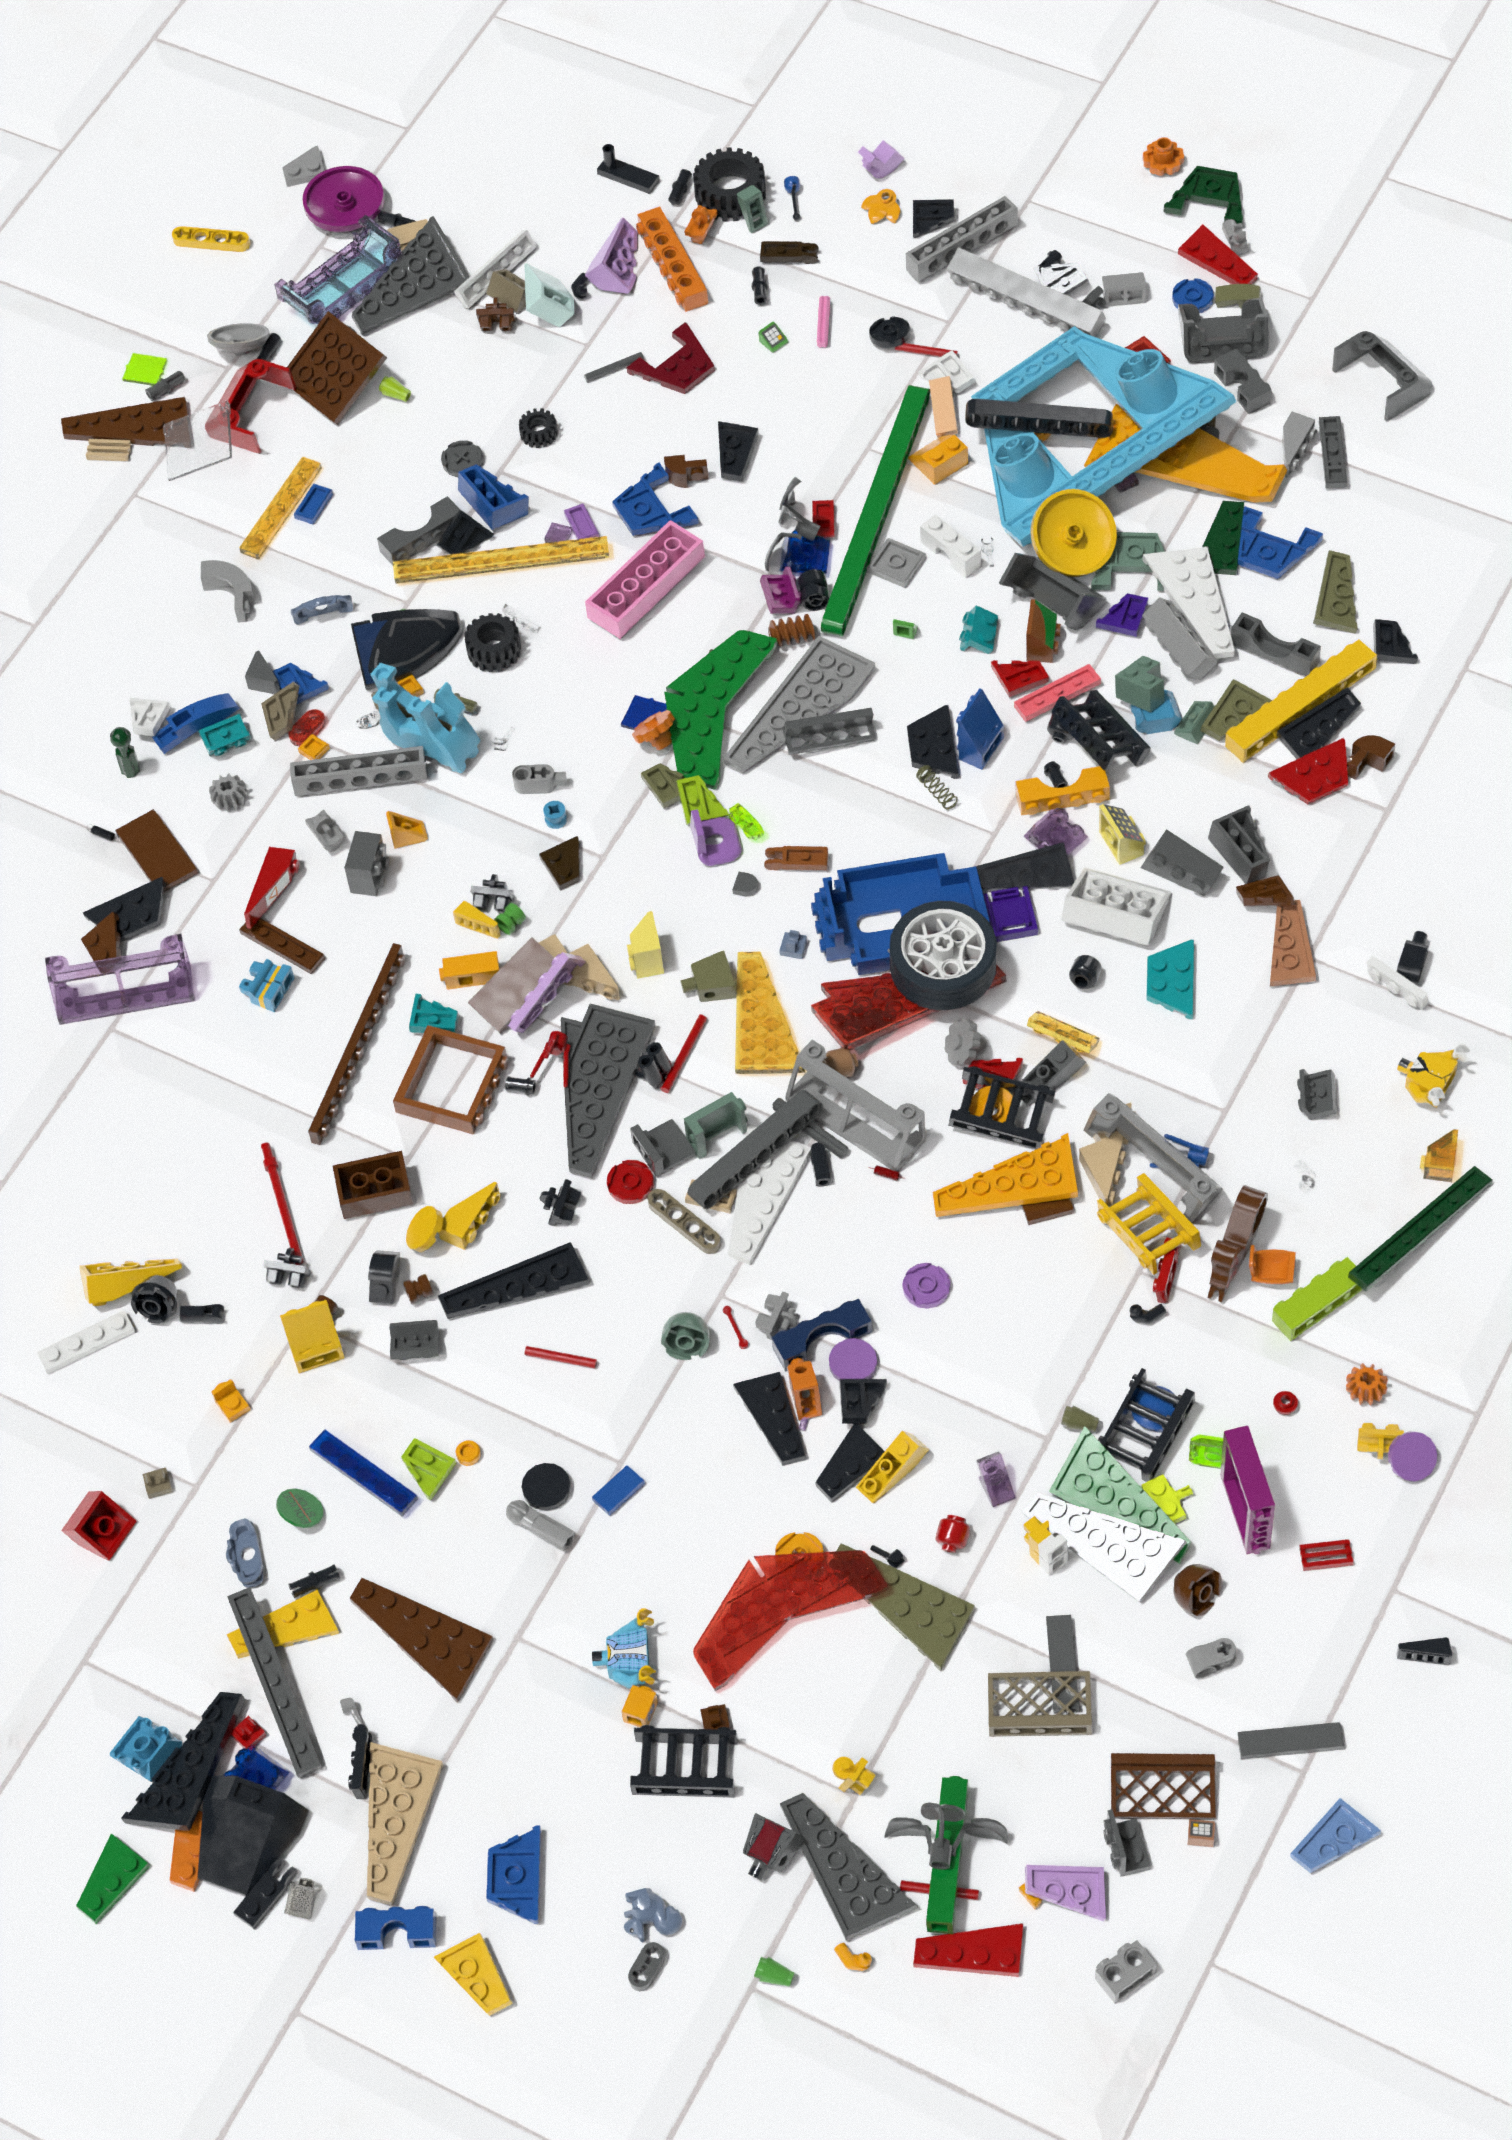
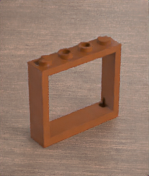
M427 1025L393 1099L395 1112L474 1135L479 1123L482 1124L485 1108H489L491 1104L493 1090L497 1089L500 1084L501 1072L507 1068L506 1063L509 1057L506 1054L505 1046ZM437 1044L492 1059L467 1115L412 1100Z

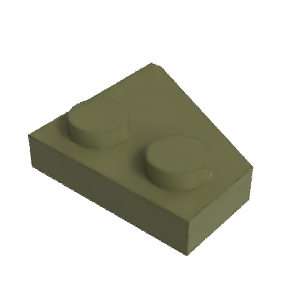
M661 763L641 772L642 780L663 809L680 800L676 781L684 779L683 774L672 771Z

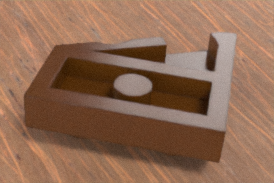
M111 912L81 938L97 968L103 974H106L121 961V949L119 948L120 933L117 932L116 921H119V916L114 912Z

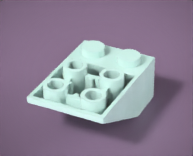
M525 263L526 311L557 327L562 326L575 314L573 296L558 278Z

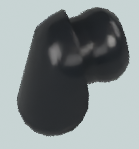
M1134 1304L1129 1308L1131 1319L1145 1324H1151L1167 1313L1162 1304H1158L1149 1311L1142 1309L1139 1304Z

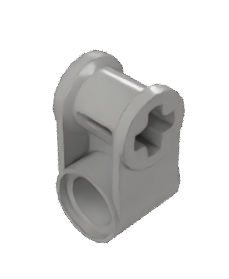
M1220 1638L1189 1649L1185 1655L1194 1677L1197 1679L1204 1678L1212 1673L1233 1666L1236 1660V1646L1229 1638Z

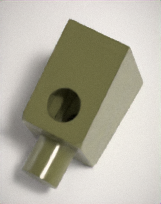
M724 950L690 965L692 977L680 980L683 994L696 990L700 1002L737 998L736 985Z

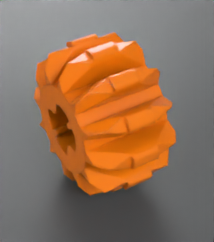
M1364 1363L1360 1365V1369L1353 1367L1351 1374H1348L1346 1377V1391L1350 1392L1351 1400L1359 1398L1360 1405L1367 1401L1371 1406L1373 1399L1380 1402L1382 1395L1387 1393V1376H1383L1382 1368L1374 1370V1364L1370 1365V1368L1366 1367Z

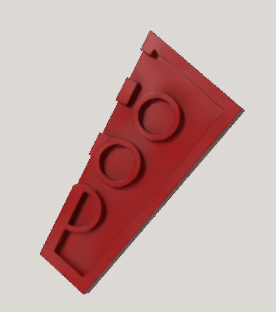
M1204 224L1178 248V255L1230 284H1253L1258 278V273Z

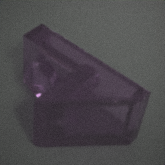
M998 1451L977 1459L976 1463L981 1475L978 1479L991 1506L995 1507L1016 1499L1002 1454Z

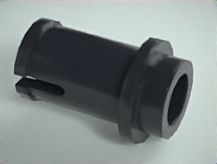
M1057 250L1049 251L1047 257L1038 266L1044 268L1052 267L1051 265L1060 264L1062 259L1061 253Z
M1051 761L1044 766L1045 776L1049 777L1054 788L1067 787L1068 782L1060 771L1061 766L1055 761Z
M507 1076L505 1090L522 1092L529 1096L535 1092L536 1081L532 1080L531 1077L522 1079Z

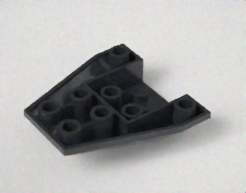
M213 1776L203 1798L198 1880L246 1897L261 1877L268 1872L276 1859L280 1858L300 1835L309 1810L285 1793L238 1776Z

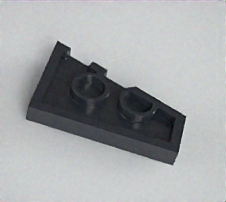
M853 1424L816 1480V1487L833 1503L862 1480L885 1451L859 1424Z

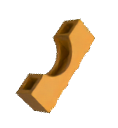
M1100 766L1082 769L1078 780L1072 785L1063 788L1050 787L1044 784L1038 777L1015 781V794L1021 816L1034 815L1039 812L1056 811L1061 808L1079 807L1084 804L1101 803L1110 800V786L1106 771Z

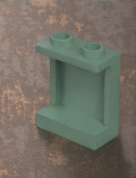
M733 1092L683 1118L686 1138L694 1148L698 1159L707 1155L705 1142L727 1129L737 1126L742 1134L747 1132L746 1105L740 1097L737 1099Z

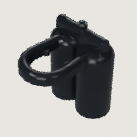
M653 1042L646 1049L648 1055H643L639 1058V1066L635 1076L647 1080L649 1085L657 1089L662 1081H665V1076L671 1070L672 1064L659 1042Z

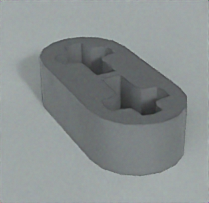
M649 1942L645 1944L629 1970V1984L635 1991L641 1992L649 1989L663 1966L665 1952L659 1943ZM654 1951H657L659 1958H653L650 1964H647L649 1962L648 1952L652 1954ZM645 1969L644 1976L646 1981L640 1980L639 1983H636L635 1975L640 1976Z

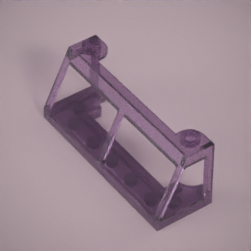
M182 933L165 937L160 943V950L69 966V962L64 956L45 957L47 979L59 1025L196 1001L191 962ZM178 963L174 970L168 972V982L124 989L121 972ZM115 974L119 990L80 997L78 988H71L66 982Z

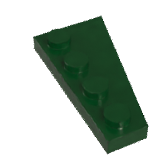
M1222 501L1202 547H1208L1214 574L1237 575L1244 502Z

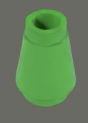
M761 1956L754 1977L759 1978V1982L789 1987L795 1972L769 1956L768 1958Z

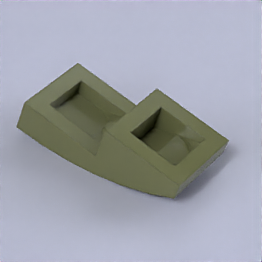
M1252 284L1218 286L1215 292V304L1218 308L1238 303L1241 309L1246 300L1261 298V287Z

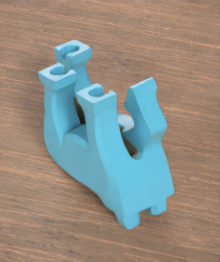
M380 663L370 674L378 688V691L372 692L371 697L380 713L379 724L382 732L388 740L401 748L423 746L425 756L437 760L442 765L449 766L454 772L463 773L467 768L465 760L476 757L479 753L477 745L481 740L464 717L465 705L452 692L451 685L448 682L444 683L436 693L435 703H431L429 700L423 702L419 697L411 695L394 679L397 673L396 667Z

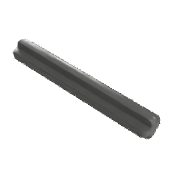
M777 1098L772 1104L773 1110L777 1111L786 1101L782 1098ZM812 1121L802 1130L817 1142L822 1143L825 1148L839 1158H843L848 1153V1146Z

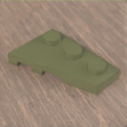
M1233 679L1203 723L1200 731L1221 741L1226 737V732L1232 726H1237L1246 716L1254 714L1263 704L1272 700Z

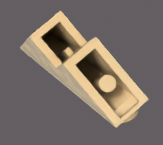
M555 934L538 942L554 958L562 952L567 953ZM589 944L569 953L580 956L586 962L581 968L577 965L570 973L573 977L568 983L564 982L563 984L582 988L588 993L594 992L603 995L610 1000H620L618 986Z
M1131 1102L1127 1103L1126 1105L1132 1109ZM1117 1130L1109 1138L1105 1133H1097L1093 1136L1095 1143L1079 1148V1161L1098 1198H1101L1107 1206L1114 1203L1116 1191H1112L1113 1186L1119 1184L1121 1171H1118L1119 1164H1124L1126 1151H1123L1124 1144L1129 1145V1141Z

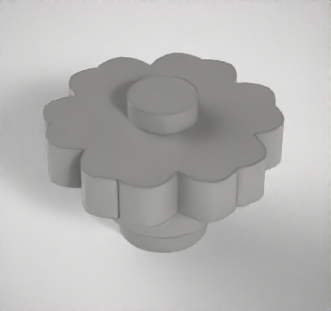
M970 1019L955 1020L949 1027V1035L945 1037L944 1050L948 1053V1061L956 1066L970 1065L976 1056L985 1052L987 1047L986 1038L977 1032V1024Z

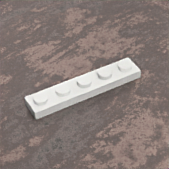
M527 229L521 230L454 291L464 308H470L487 292L493 271L503 269L511 271L537 247Z

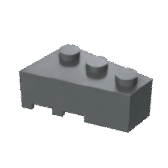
M1250 805L1213 820L1208 835L1209 841L1245 884L1265 878L1270 862L1264 842L1257 832L1258 826L1256 821H1253Z
M1166 829L1140 868L1205 896L1224 866Z

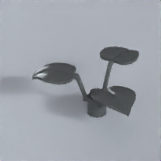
M796 476L790 481L782 497L778 523L780 524L784 514H787L798 522L795 527V531L798 533L781 532L776 536L765 557L764 567L768 572L771 554L775 546L784 537H792L799 540L804 537L813 542L820 528L819 525L804 518L791 507L796 504L795 491L793 489L802 482Z
M932 1802L924 1803L921 1806L920 1812L926 1819L940 1820L939 1837L934 1839L933 1843L930 1835L932 1829L928 1825H922L920 1820L914 1818L896 1817L888 1822L884 1838L926 1836L928 1854H930L929 1866L939 1870L950 1868L951 1856H955L956 1849L964 1833L974 1837L996 1839L1008 1844V1832L1001 1822L989 1818H974L971 1820V1823L965 1822L953 1846H951L950 1841L943 1838L945 1821L957 1822L963 1820L965 1812L954 1805H939Z

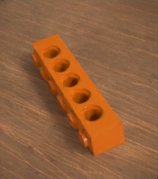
M659 206L637 214V232L639 235H643L646 248L651 249L653 261L659 264L662 277L666 276L667 285L670 291H674L677 304L682 305L685 312L707 305V289L661 207Z

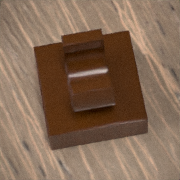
M717 1704L700 1709L704 1729L730 1728L725 1704Z

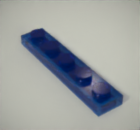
M326 1429L309 1445L312 1453L401 1517L418 1500L417 1494Z

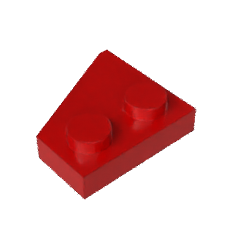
M998 660L991 661V668L1008 697L1049 682V676L1040 661L1022 662L1020 660H1011V664H998Z

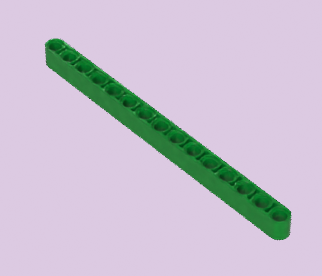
M908 385L825 609L821 622V632L844 636L865 579L867 567L873 557L908 461V456L930 399L929 388Z

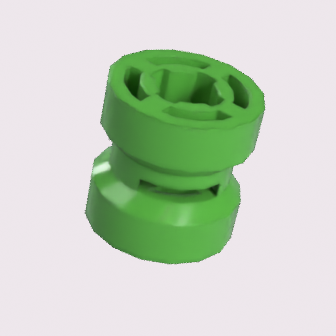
M510 903L505 908L504 913H500L494 918V921L498 923L499 929L507 935H510L515 930L517 924H521L526 920L525 913L514 903Z

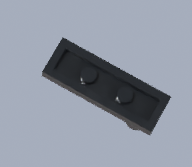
M605 144L602 147L604 160L597 168V175L650 194L659 183V175L616 159L615 149L612 144Z

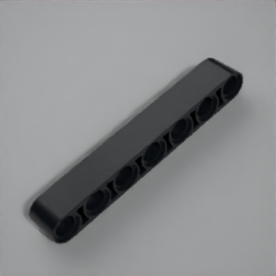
M971 399L966 403L965 422L968 426L974 428L1107 438L1113 432V414L1106 409L988 399Z

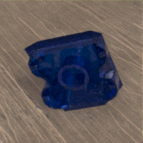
M818 535L813 542L804 537L801 540L784 537L779 571H784L785 567H790L791 571L796 573L816 569L823 571L826 575L830 540H826Z
M250 1745L248 1749L244 1748L238 1751L235 1756L236 1764L231 1770L226 1771L223 1776H238L276 1790L290 1771L261 1751V1749Z

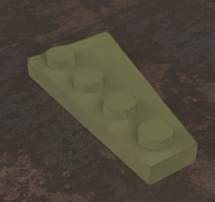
M1329 550L1313 624L1356 634L1358 627L1355 620L1356 608L1353 601L1354 588H1352L1350 555Z

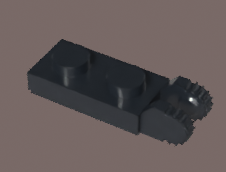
M358 1724L353 1730L354 1733H352V1739L356 1742L355 1751L351 1752L353 1772L348 1777L349 1790H352L356 1799H366L370 1774V1742H372V1735L368 1732L366 1725Z
M281 1857L276 1859L270 1866L268 1873L266 1872L233 1911L235 1917L253 1930L256 1929L287 1891L288 1885L298 1872L292 1866L283 1874L280 1882L275 1879L285 1865V1860Z

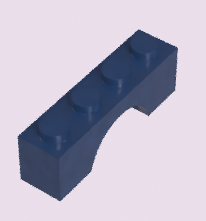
M859 1298L853 1301H846L840 1307L831 1311L826 1310L816 1318L809 1321H801L797 1326L789 1330L779 1331L775 1336L771 1337L772 1349L786 1372L787 1366L790 1365L792 1360L801 1358L807 1361L808 1348L817 1338L824 1335H839L845 1339H859L872 1333V1321Z

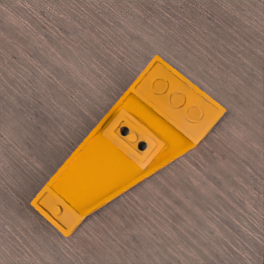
M1115 404L1112 410V434L1107 438H1098L1084 467H1087L1141 430L1118 404ZM1197 428L1191 435L1178 441L1175 446L1168 448L1159 454L1156 459L1150 460L1143 465L1136 473L1256 503L1273 501L1287 472V468L1284 464L1264 465L1202 429Z

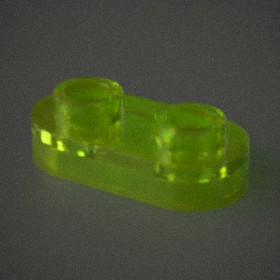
M736 803L729 808V819L743 830L748 839L752 838L756 841L764 836L761 824L740 803Z

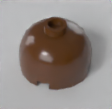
M1192 1564L1185 1567L1174 1578L1173 1594L1175 1601L1183 1610L1195 1616L1206 1614L1215 1604L1211 1602L1214 1595L1219 1596L1221 1592V1574L1213 1568L1202 1564Z

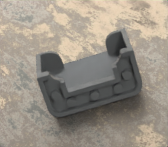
M1262 298L1246 300L1242 305L1241 315L1201 319L1199 310L1195 305L1178 304L1183 351L1188 361H1215L1216 358L1234 349H1237L1246 358L1261 357L1267 353L1269 348L1268 314Z

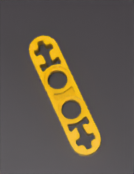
M179 226L173 229L171 234L174 244L179 247L244 252L250 247L249 236L242 231ZM199 236H205V237H206V238H205L204 240H202V241L196 240V238L199 237ZM218 238L226 239L223 242H216Z

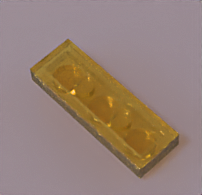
M1036 1011L1031 1015L1026 1025L1036 1033L1053 1037L1059 1043L1063 1040L1075 1047L1077 1051L1083 1053H1090L1098 1046L1100 1040L1099 1037L1040 1011Z

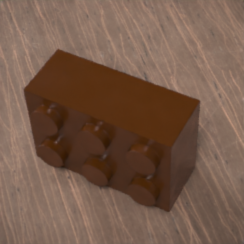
M402 1150L332 1165L343 1219L413 1205Z

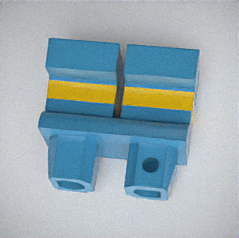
M267 958L264 963L253 961L249 972L255 978L253 981L244 978L239 985L240 992L249 996L252 1004L275 1013L295 979L292 967L286 964L282 966L275 965Z

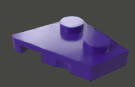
M1127 593L1120 599L1119 603L1114 604L1109 609L1107 615L1102 619L1099 617L1096 620V628L1137 637L1143 620L1142 615L1146 612L1149 598Z

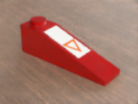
M269 846L244 912L248 929H251L292 882L294 873H298L300 862L296 859L295 850Z

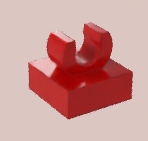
M249 1715L231 1733V1737L247 1753L267 1736L265 1731Z

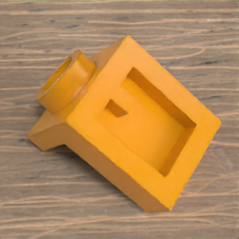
M232 1379L219 1383L211 1391L214 1402L229 1423L250 1411L249 1405L236 1389Z

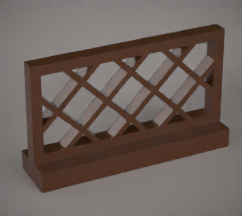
M1111 1753V1809L1115 1818L1216 1819L1215 1754ZM1116 1772H1127L1134 1780L1123 1789L1116 1782ZM1133 1772L1141 1773L1138 1776H1136ZM1146 1772L1154 1773L1160 1779L1151 1789L1140 1780ZM1172 1773H1180L1186 1779L1177 1789L1166 1780ZM1198 1773H1209L1210 1783L1202 1790L1192 1779ZM1136 1782L1147 1792L1138 1802L1127 1793ZM1162 1782L1173 1792L1164 1802L1153 1793ZM1188 1783L1199 1792L1190 1803L1179 1793ZM1116 1787L1121 1791V1793L1117 1797ZM1209 1788L1210 1797L1205 1793ZM1123 1795L1134 1804L1128 1812H1116V1802ZM1149 1795L1160 1804L1154 1812H1147L1140 1806ZM1175 1796L1186 1805L1180 1812H1172L1166 1806ZM1203 1796L1210 1803V1813L1198 1812L1192 1805ZM1136 1808H1138L1141 1812H1133V1811H1134Z

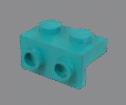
M977 605L970 611H967L962 619L964 625L959 636V641H961L960 650L965 651L971 646L987 654L991 653L994 647L999 615Z
M240 714L199 730L200 737L209 756L213 754L216 757L223 755L227 752L228 748L233 746L235 748L242 747L248 743L247 740H250V733L247 731Z

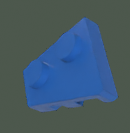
M291 662L272 671L278 680L280 690L292 682L299 685L297 704L329 689L327 681L323 680L321 682L313 677L312 673L301 670Z

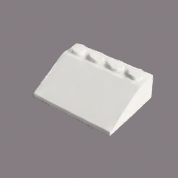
M1084 867L1065 896L1061 920L1073 926L1079 925L1089 928L1094 932L1111 934L1115 938L1132 940L1136 944L1149 945L1161 921L1171 892Z

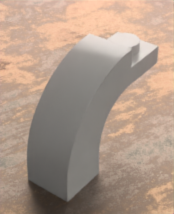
M220 560L201 561L200 579L203 590H223L231 593L234 596V611L237 622H246V613H250V605L255 604L248 576L239 567L229 562Z

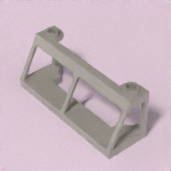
M811 1039L797 1055L785 1094V1101H789L799 1091L807 1090L823 1104L822 1112L815 1119L817 1122L889 1169L899 1172L926 1141L925 1112L910 1103L902 1104L897 1109L892 1108L824 1064L822 1061L826 1056L825 1048ZM799 1067H802L807 1072L795 1084ZM825 1083L848 1097L846 1109L821 1094L826 1089ZM853 1102H856L900 1132L893 1140L850 1113ZM918 1124L919 1131L915 1130L913 1133H910Z
M1108 1093L1093 1108L1083 1131L1091 1138L1097 1133H1105L1109 1138L1117 1130L1187 1191L1181 1201L1186 1205L1184 1215L1191 1223L1222 1192L1223 1188L1115 1095Z

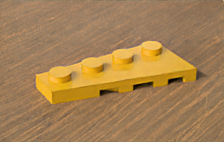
M318 1590L263 1616L274 1648L292 1646L293 1643L303 1640H316L318 1637L328 1634L331 1636L339 1634ZM239 1628L226 1634L238 1659L250 1656Z

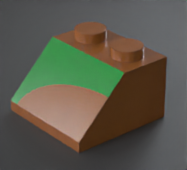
M1031 599L1026 632V661L1053 663L1054 654L1058 655L1059 641H1056V637H1060L1061 624L1057 623L1056 613L1036 599Z

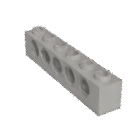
M1003 196L906 252V271L917 282L922 281L949 265L958 247L972 252L1017 226L1018 207L1006 196Z
M423 746L290 763L291 783L295 796L428 779Z

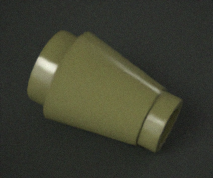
M1074 1405L1072 1407L1066 1406L1061 1425L1066 1426V1429L1083 1430L1085 1426L1089 1431L1095 1432L1099 1418Z

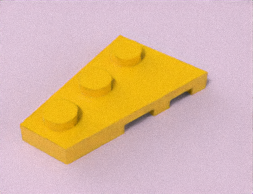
M480 1932L433 1957L489 2016L513 2004Z

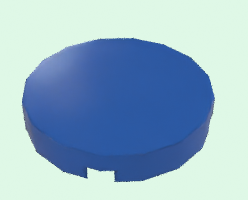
M1194 278V280L1188 281V279H1184L1173 288L1172 302L1177 309L1178 304H1193L1198 308L1199 313H1203L1213 304L1214 294L1212 286L1204 280Z

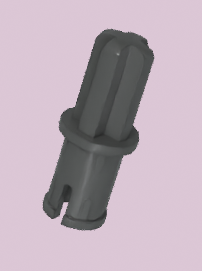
M177 371L165 379L160 378L159 382L145 389L147 397L150 401H153L166 392L170 393V389L184 382V374L181 371Z

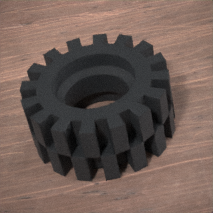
M534 408L532 413L530 410L526 411L527 416L523 414L518 424L521 440L525 445L529 443L531 448L536 445V448H540V445H543L544 448L547 447V443L551 445L553 440H556V435H558L555 415L551 414L549 410L544 412V408H540V411ZM535 426H545L540 431L531 430Z

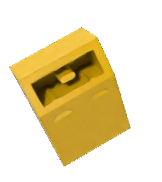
M327 1300L315 1301L309 1304V1306L291 1309L285 1314L280 1315L298 1373L345 1358Z

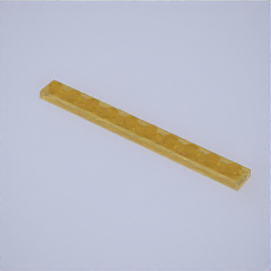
M607 536L394 561L393 571L395 584L610 557Z

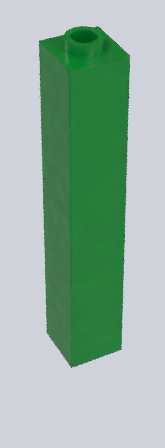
M960 1776L942 1777L939 1805H954L965 1812L963 1820L957 1822L945 1821L943 1838L948 1839L951 1846H953L966 1821L969 1793L968 1779H963ZM937 1820L935 1839L939 1837L940 1820ZM964 1835L956 1849L955 1856H951L950 1868L945 1870L932 1868L926 1916L927 1932L953 1934Z

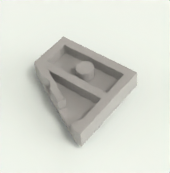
M318 145L282 167L287 187L308 183L316 175L325 171Z

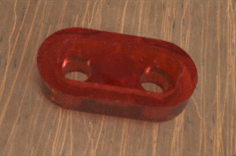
M318 709L307 711L293 725L292 730L288 732L291 744L300 747L311 734L316 736L326 725L324 713Z

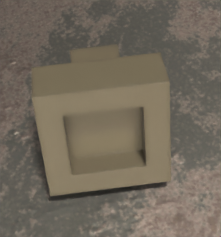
M166 1467L142 1474L149 1499L173 1493Z

